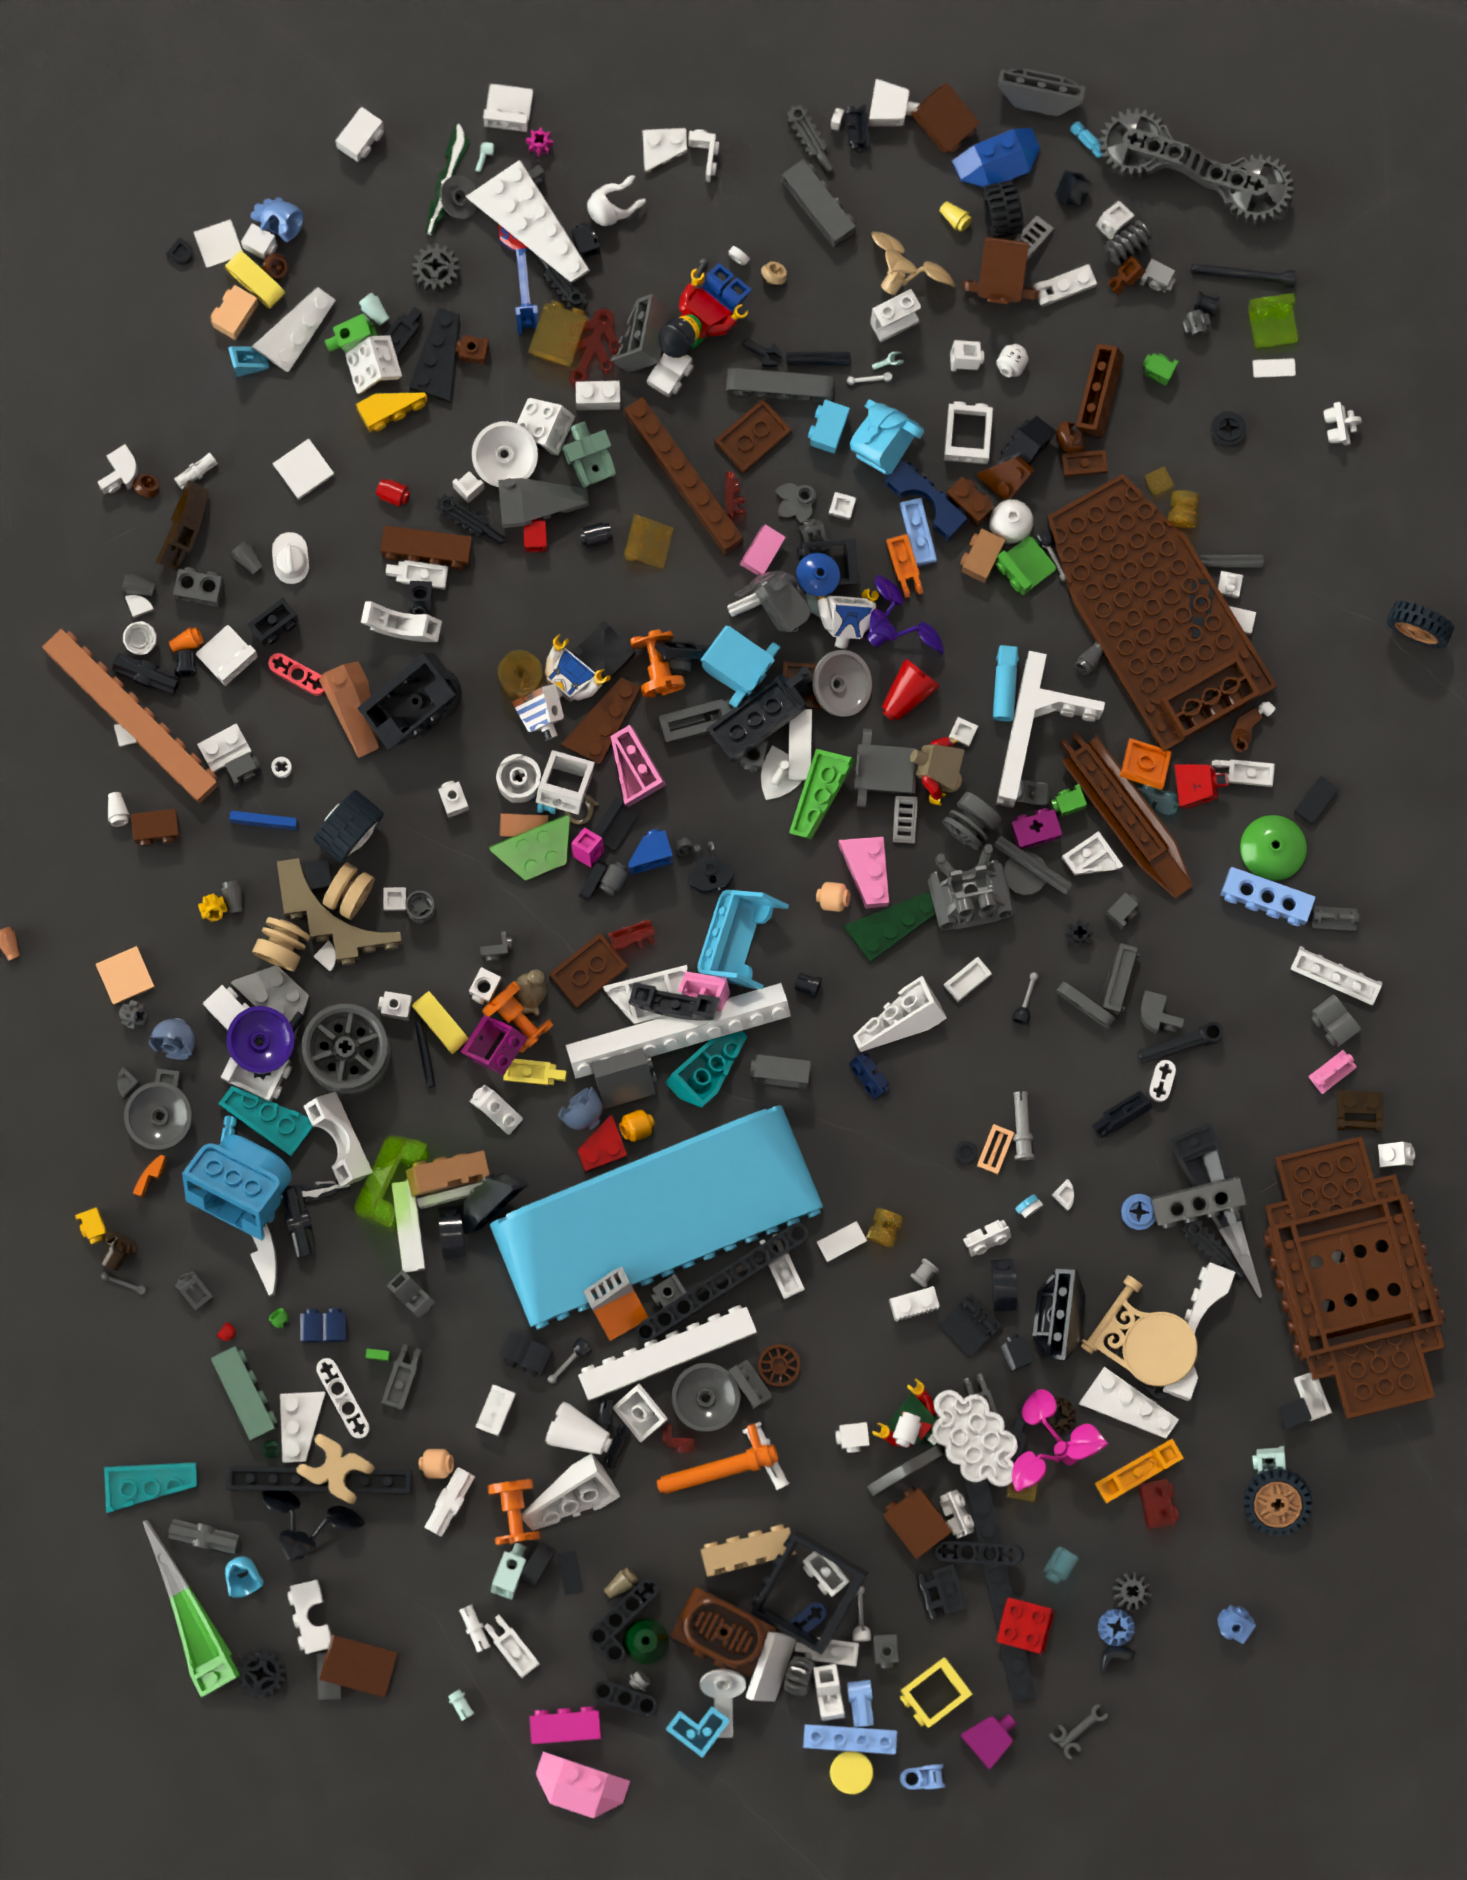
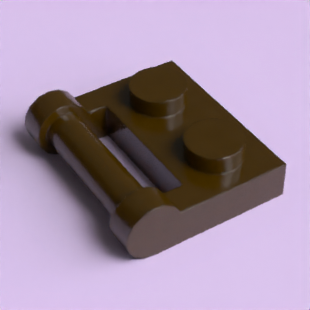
M1338 1090L1337 1130L1344 1131L1345 1128L1375 1130V1132H1382L1383 1092ZM1345 1114L1375 1115V1121L1345 1120Z

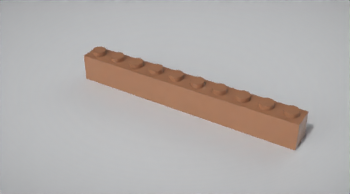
M60 629L42 646L44 651L105 712L133 736L137 743L179 785L201 804L219 786L216 781L218 777L209 768L205 771L200 766L202 761L194 753L189 755L184 750L186 745L179 738L174 740L169 735L171 732L169 728L162 722L158 724L153 719L155 715L147 707L144 709L138 705L140 700L132 692L127 694L122 689L124 684L116 676L112 679L107 674L108 668L100 661L96 663L91 658L94 655L85 646L81 648L76 643L78 639L70 631L65 633Z

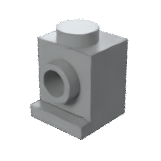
M1151 259L1140 284L1144 286L1145 283H1148L1156 291L1162 290L1165 292L1166 289L1170 291L1176 281L1173 278L1175 270Z

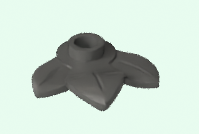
M786 483L775 490L776 494L783 499L778 509L780 517L790 518L796 515L800 523L810 518L812 504L816 499V492L811 486H797L793 483ZM807 493L809 498L804 500L801 498V495Z

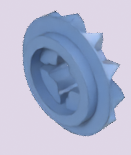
M1135 1194L1124 1201L1121 1214L1123 1221L1128 1227L1143 1230L1155 1222L1150 1197L1144 1194ZM1140 1203L1141 1210L1149 1212V1214L1141 1215L1138 1221L1137 1215L1130 1211L1136 1210Z
M1112 1609L1101 1616L1098 1623V1632L1102 1640L1107 1644L1121 1646L1132 1638L1134 1622L1125 1611ZM1120 1618V1626L1126 1631H1118L1113 1637V1629L1107 1623L1115 1624Z

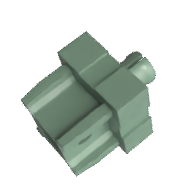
M585 421L571 426L570 429L575 441L564 445L562 451L567 464H573L583 488L613 477L616 472L608 451L611 443L606 430L590 435ZM596 466L598 468V472H594L592 470V467Z

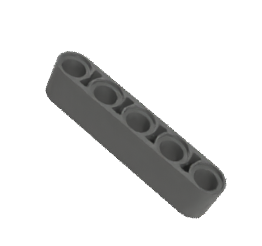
M740 368L727 370L726 393L814 402L833 400L834 378L830 376Z

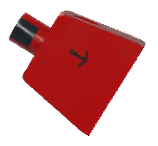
M1175 765L1179 806L1184 809L1217 799L1218 788L1229 785L1227 773L1216 774L1215 768L1211 765Z

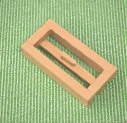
M993 1124L977 1167L998 1175L1014 1132ZM995 1131H999L1000 1133L988 1163L984 1164L983 1161ZM1006 1134L1008 1135V1137L1004 1144L997 1165L994 1168L991 1165L993 1163V1160L995 1158L1003 1135Z

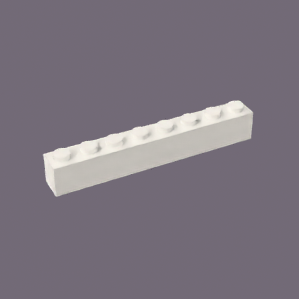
M741 1305L729 1309V1314L721 1317L720 1313L707 1318L708 1322L700 1325L699 1322L687 1326V1331L679 1334L678 1330L665 1335L666 1339L658 1342L657 1339L645 1343V1348L637 1351L635 1347L623 1352L624 1356L615 1359V1356L603 1360V1365L595 1368L594 1365H590L581 1369L582 1373L578 1376L588 1401L756 1334L757 1331L747 1307L742 1308Z

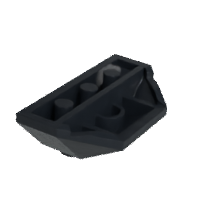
M505 1173L496 1176L490 1174L481 1180L482 1184L473 1188L470 1191L471 1195L464 1200L463 1231L465 1235L483 1229L490 1220L529 1185L526 1179Z
M1055 1269L1037 1292L1032 1336L1043 1352L1045 1359L1067 1361L1081 1341L1086 1296L1077 1270Z

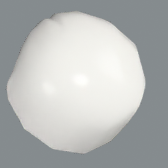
M146 622L132 623L127 626L123 633V643L126 649L133 654H147L156 645L157 634L154 628Z

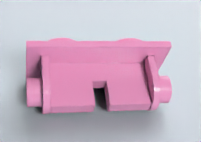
M1342 1050L1312 1073L1309 1079L1320 1093L1323 1094L1357 1068V1066L1353 1063L1354 1058Z

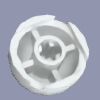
M1006 500L999 503L993 509L990 516V529L992 533L1005 539V544L1020 543L1030 535L1033 528V515L1030 508L1018 500Z

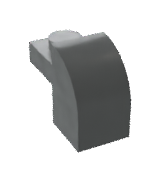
M1145 990L1139 1008V1016L1143 1025L1153 1033H1157L1159 1026H1163V1030L1169 1032L1180 1031L1184 1019L1163 1013L1167 996Z
M403 1270L386 1285L418 1318L427 1313L435 1303Z

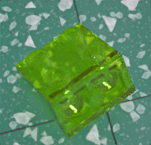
M1294 293L1250 300L1248 312L1255 348L1297 343L1298 335L1293 314Z

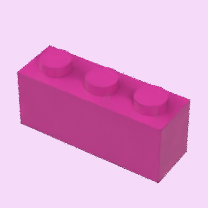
M594 1706L580 1707V1712L571 1713V1708L557 1709L558 1714H548V1710L534 1711L535 1716H530L532 1744L601 1739L599 1711H594Z

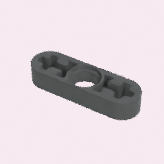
M1062 982L1056 990L1061 997L1102 1026L1110 1028L1115 1021L1113 1015L1066 982Z

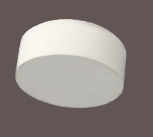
M732 246L728 252V255L742 266H745L750 260L744 252L735 246Z

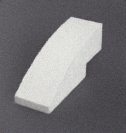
M812 709L804 710L789 721L788 780L806 781L811 766Z
M266 1223L263 1227L265 1238L261 1241L253 1237L258 1251L250 1255L268 1295L272 1297L275 1295L277 1284V1257L273 1237Z

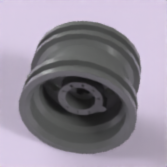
M337 1004L320 1011L311 1019L302 1038L304 1062L313 1078L324 1089L331 1093L336 1092L341 1096H354L374 1088L383 1079L391 1061L389 1039L381 1022L372 1012L354 1004ZM338 1024L343 1027L341 1033H336L334 1030ZM359 1028L365 1030V1034L362 1037L357 1035ZM322 1042L328 1043L329 1047L327 1050L320 1048ZM345 1043H348L349 1047L352 1048L351 1051L347 1050V1053H343L341 1046L344 1047ZM367 1049H371L373 1051V1055L371 1057L365 1056V1051ZM330 1063L336 1064L337 1067L334 1071L328 1069ZM355 1066L359 1071L357 1074H351L350 1069Z

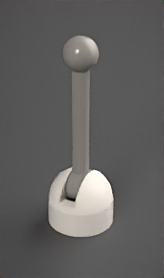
M862 1586L857 1593L859 1625L853 1630V1642L871 1641L870 1630L863 1622V1593L865 1589Z

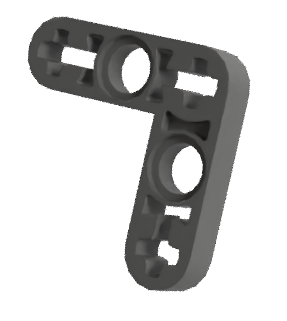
M938 1444L868 1485L867 1488L871 1495L874 1496L907 1475L941 1457L945 1452L941 1445Z

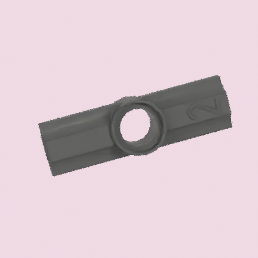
M173 1519L168 1538L191 1543L192 1546L208 1550L215 1549L235 1554L240 1535L217 1530L216 1527L200 1523L196 1525Z

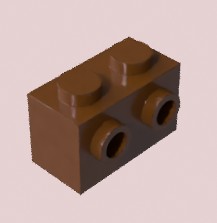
M961 477L947 491L946 495L950 498L949 502L955 507H961L966 512L967 519L978 528L993 512V501L988 495H982L976 490L977 486L973 481Z
M176 809L131 814L133 839L141 847L151 846L153 842L162 841V844L174 843L175 839H180Z

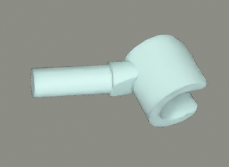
M482 143L480 159L475 171L481 172L486 155H493V143Z
M891 352L888 358L873 364V370L889 364L901 365L904 360L895 361V356L901 352Z

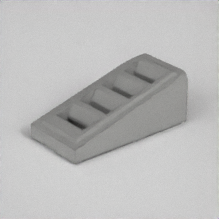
M1037 215L1022 231V234H1019L1015 241L1029 242L1025 239L1028 236L1035 242L1034 244L1029 242L1030 249L1028 250L1027 261L1054 229ZM1036 223H1038L1046 231L1043 233L1038 228H1036ZM1031 229L1040 236L1039 239L1030 233Z
M895 796L892 843L915 844L918 797ZM908 804L912 805V808H899V805ZM899 813L912 814V818L899 817ZM898 822L911 823V827L898 826ZM898 831L911 832V836L898 835Z
M621 1266L583 1292L594 1311L634 1290ZM613 1284L614 1289L610 1290L609 1286ZM605 1288L607 1293L603 1296L600 1290ZM594 1293H597L599 1297L596 1301L592 1295Z

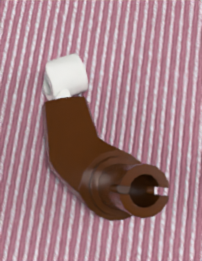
M1263 702L1259 705L1258 709L1253 707L1237 718L1231 734V742L1236 751L1243 752V748L1245 751L1247 750L1248 745L1251 743L1252 728L1262 720L1261 714L1263 713L1268 717L1273 713L1275 707L1270 702Z

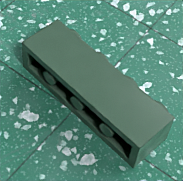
M235 1346L212 1357L211 1360L250 1441H254L276 1430L274 1424L278 1423L272 1410L267 1411L265 1403L268 1402L264 1392L262 1390L258 1392L255 1386L258 1380L253 1370L248 1371L245 1365L248 1359L243 1349L238 1350Z

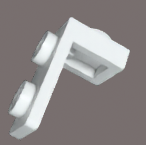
M697 129L689 133V146L709 149L706 181L710 182L711 175L715 176L717 163L713 162V156L718 155L719 142H715L716 134Z
M486 1085L477 1089L473 1094V1098L469 1101L476 1108L484 1112L508 1135L523 1120L509 1104Z

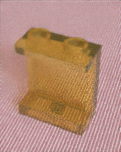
M552 301L551 304L545 302L528 353L572 368L573 358L588 317L584 316L585 312L572 308V311L564 309V304Z

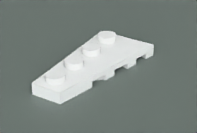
M317 287L251 347L284 371L289 372L330 310L335 299Z

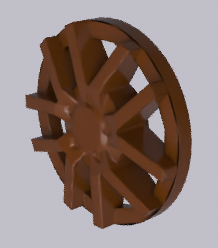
M775 1344L766 1348L760 1355L758 1371L762 1379L769 1385L775 1387L787 1386L799 1374L800 1359L791 1347ZM774 1348L778 1355L775 1358L770 1353V1350ZM779 1348L786 1349L787 1351L781 1356ZM791 1352L794 1357L787 1361L785 1357ZM766 1353L771 1361H762ZM794 1360H796L797 1369L789 1365ZM762 1364H770V1369L762 1370ZM787 1369L795 1372L793 1377L786 1373ZM772 1372L770 1380L763 1373ZM774 1374L779 1375L778 1383L772 1382ZM782 1374L790 1380L781 1383Z

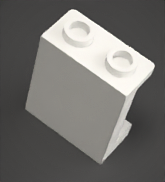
M912 289L872 309L870 324L880 342L919 323L915 312L921 309V305Z
M230 1057L221 1078L225 1082L272 1102L273 1098L277 1099L282 1090L280 1084L283 1078H288L292 1067L289 1066L291 1062L288 1059L283 1066L271 1072L272 1076H266L263 1081L260 1077L254 1078V1073L244 1070Z

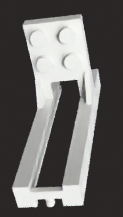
M1029 651L1028 658L1026 659L996 801L997 805L1014 807L1033 718L1058 711L1066 717L1077 715L1082 716V719L1085 721L1095 722V719L1100 720L1104 710L1105 702L1040 689L1047 654Z

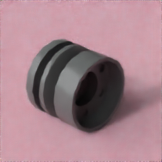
M965 792L957 802V806L962 813L951 810L949 813L951 818L946 816L942 823L958 841L975 850H979L982 846L980 840L985 842L988 839L982 829L993 832L1002 819L993 808L970 792Z

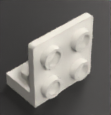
M491 84L487 109H484V126L527 132L533 90Z
M369 336L346 353L347 363L357 394L363 393L380 380H397L402 377L390 336Z
M528 398L517 424L524 427L532 435L536 444L541 445L549 453L558 456L575 416L562 405Z
M229 625L224 627L196 653L197 657L224 686L230 683L258 657L251 645L248 646Z

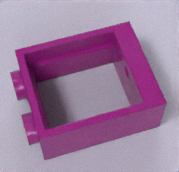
M484 1014L461 1050V1053L476 1064L504 1076L527 1040V1037L512 1026L492 1017L487 1018ZM500 1033H504V1038L489 1060L484 1059Z

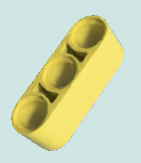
M239 251L225 265L226 270L269 309L285 294L280 285L242 251Z
M429 991L411 1005L451 1054H454L466 1044L469 1038Z

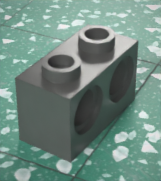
M185 567L184 570L178 569L173 595L175 600L219 607L224 581L216 572L207 571L204 574L198 573V570ZM186 580L194 581L191 588L182 587L183 583ZM208 584L216 586L212 592H206L204 588Z

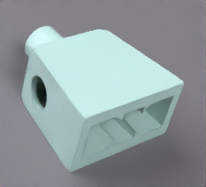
M513 1543L510 1553L504 1552L492 1583V1593L513 1600L526 1563V1559L522 1558L526 1549L525 1546ZM509 1565L515 1566V1569L511 1570L507 1567Z

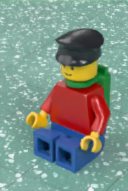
M720 263L709 271L706 277L702 273L701 277L696 279L698 270L694 269L691 272L693 281L691 284L688 283L679 299L681 316L671 319L659 332V345L667 356L672 358L685 356L689 349L697 347L706 337L725 335L737 323V319H742L748 314L747 311L744 315H739L737 311L752 289L739 278H735L731 282L734 274ZM718 273L724 274L726 280L722 281L719 279ZM704 283L702 287L700 286L699 288H696L697 285H701ZM735 286L742 289L743 293L741 295L735 292Z

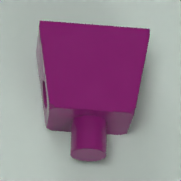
M1009 1714L999 1722L993 1716H989L961 1733L960 1736L987 1769H990L1013 1742L1008 1732L1017 1723Z

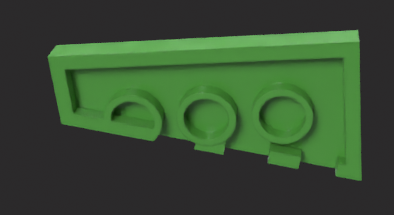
M820 749L815 750L789 831L790 834L812 839L856 759Z

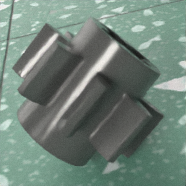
M1195 310L1186 315L1187 319L1183 322L1186 333L1191 331L1192 336H1200L1208 332L1207 327H1210L1211 324L1209 314L1203 315L1202 310Z
M130 1000L129 1004H123L119 1012L122 1019L121 1024L132 1029H136L137 1025L143 1026L147 1018V1013L144 1010L145 1005L139 1004V1002Z

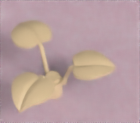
M872 231L871 235L874 241L886 250L885 256L889 270L887 277L881 284V287L886 292L896 295L901 285L906 286L920 272H926L929 277L948 284L953 288L955 287L951 276L941 266L926 261L924 266L916 269L911 261L901 255L905 251L897 239L885 233ZM904 273L911 274V275L908 276L906 279L904 278V277H905V274H904Z

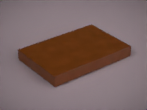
M762 399L716 438L714 443L744 474L791 434L792 429Z
M600 932L550 972L549 976L574 1007L578 1009L602 990L603 986L608 985L628 969L629 966Z
M332 1635L319 1680L385 1697L397 1652Z

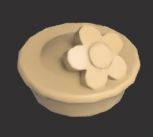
M769 262L762 267L761 273L767 280V283L776 285L785 283L786 269L782 264Z

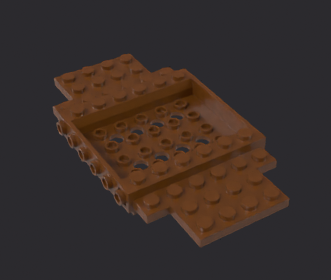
M1362 1136L1275 1157L1274 1160L1286 1201L1264 1207L1270 1227L1266 1229L1263 1240L1265 1247H1269L1272 1256H1269V1262L1272 1270L1275 1269L1278 1278H1275L1277 1290L1282 1291L1283 1300H1281L1283 1312L1288 1313L1289 1321L1287 1322L1289 1334L1294 1335L1296 1342L1293 1343L1295 1356H1299L1301 1362L1307 1360L1312 1381L1335 1377L1346 1420L1435 1398L1423 1354L1445 1348L1439 1329L1444 1324L1445 1313L1442 1307L1439 1308L1437 1302L1439 1292L1437 1286H1433L1431 1281L1433 1271L1431 1265L1426 1263L1425 1256L1427 1255V1250L1424 1242H1420L1418 1234H1421L1419 1222L1414 1221L1412 1212H1415L1413 1201L1408 1199L1407 1194H1401L1396 1174L1374 1179ZM1379 1240H1384L1388 1244V1250L1384 1253L1378 1252L1375 1248V1244ZM1358 1245L1366 1249V1256L1363 1258H1358L1354 1255L1353 1250ZM1334 1251H1341L1344 1254L1345 1259L1342 1263H1335L1332 1260V1253ZM1313 1256L1320 1257L1323 1261L1322 1267L1318 1269L1313 1268L1310 1265V1259ZM1394 1283L1400 1287L1399 1295L1391 1296L1388 1293L1387 1289L1390 1284ZM1375 1289L1379 1295L1378 1299L1373 1302L1369 1301L1366 1298L1367 1290ZM1348 1294L1354 1295L1357 1299V1303L1353 1307H1349L1344 1303V1297ZM1329 1299L1334 1302L1335 1309L1332 1312L1323 1310L1322 1302Z

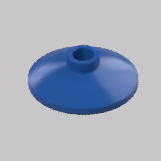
M812 553L804 557L798 564L796 578L801 589L807 594L822 597L836 589L840 580V571L836 562L828 555ZM816 570H822L823 576H818Z

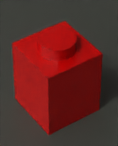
M541 518L531 520L532 524L524 526L525 553L547 552L545 520L541 521Z

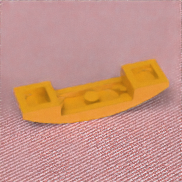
M1170 1439L1096 1482L1095 1485L1105 1503H1108L1182 1460L1183 1456L1173 1439Z

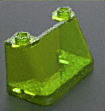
M391 1135L386 1138L371 1168L373 1173L368 1175L355 1202V1212L360 1218L390 1232L393 1231L397 1223L393 1219L395 1210L391 1203L383 1199L400 1162L411 1167V1164L415 1161H426L430 1152L428 1145L419 1140L398 1135Z

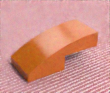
M160 1155L146 1168L134 1188L133 1194L135 1196L144 1198L151 1177L160 1180L167 1161L165 1156Z

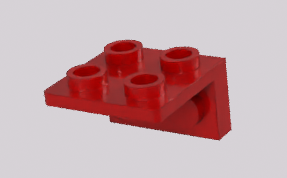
M1007 1598L996 1641L1044 1655L1055 1610Z

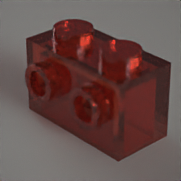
M1167 1479L1139 1484L1147 1530L1175 1525L1179 1515L1177 1506L1172 1505L1171 1497H1174L1172 1483L1168 1484Z

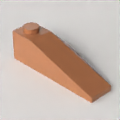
M357 661L343 664L323 673L319 681L358 758L378 750L377 734L357 709L371 697L369 682L360 663Z

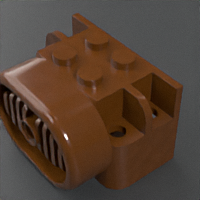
M694 1587L670 1637L693 1648L694 1655L702 1659L708 1656L714 1659V1665L724 1670L728 1666L752 1678L767 1634L775 1632L777 1628L724 1600ZM725 1629L726 1635L722 1636L720 1630Z

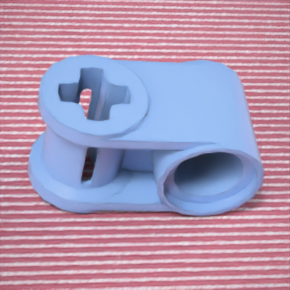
M943 1764L905 1769L900 1775V1782L907 1789L945 1788V1784L942 1783L941 1772ZM909 1772H913L917 1776L916 1783L911 1786L905 1781V1777Z

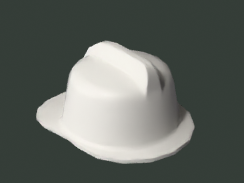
M287 532L281 534L275 539L272 547L274 571L281 581L295 584L302 581L309 570L307 545L305 540L296 533Z

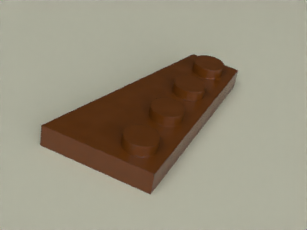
M621 677L561 743V746L600 766L612 744L611 736L619 731L641 687Z

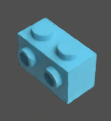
M828 400L824 401L823 406L819 405L815 414V418H818L816 426L811 425L808 438H811L810 446L835 454L850 408Z

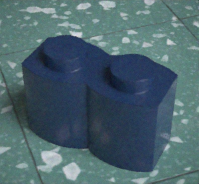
M318 1309L305 1310L304 1314H300L301 1343L346 1342V1313H342L341 1309H328V1313H319Z

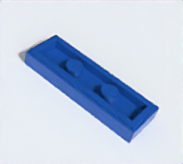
M230 811L229 819L231 823L298 831V821L296 818Z

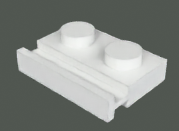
M237 723L197 744L213 773L225 768L226 763L248 752L249 754L252 753Z

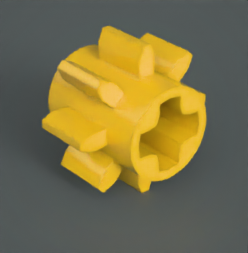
M214 893L203 897V903L198 904L202 919L207 918L211 922L222 919L223 912H227L223 896L218 898Z

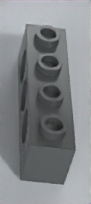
M1238 1176L1150 1197L1156 1224L1158 1226L1162 1225L1163 1228L1175 1226V1222L1184 1220L1185 1223L1198 1220L1197 1216L1205 1214L1207 1217H1214L1220 1215L1219 1211L1228 1209L1229 1212L1242 1209V1205H1246L1241 1180ZM1219 1192H1224L1226 1194L1225 1202L1221 1204L1216 1203L1215 1195ZM1198 1197L1203 1198L1204 1206L1200 1209H1195L1193 1207L1194 1199ZM1174 1203L1182 1204L1183 1209L1179 1214L1171 1213V1206Z

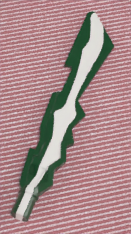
M458 123L454 126L445 156L449 157L445 170L439 172L435 188V199L430 204L428 225L425 231L428 235L434 234L437 223L443 219L445 209L440 199L441 187L446 179L454 176L453 173L470 143Z

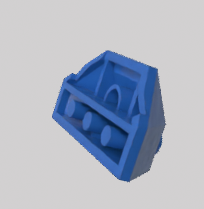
M1032 128L1012 129L973 145L955 158L952 163L960 181L984 188L985 185L1014 180L1030 173L1040 146Z

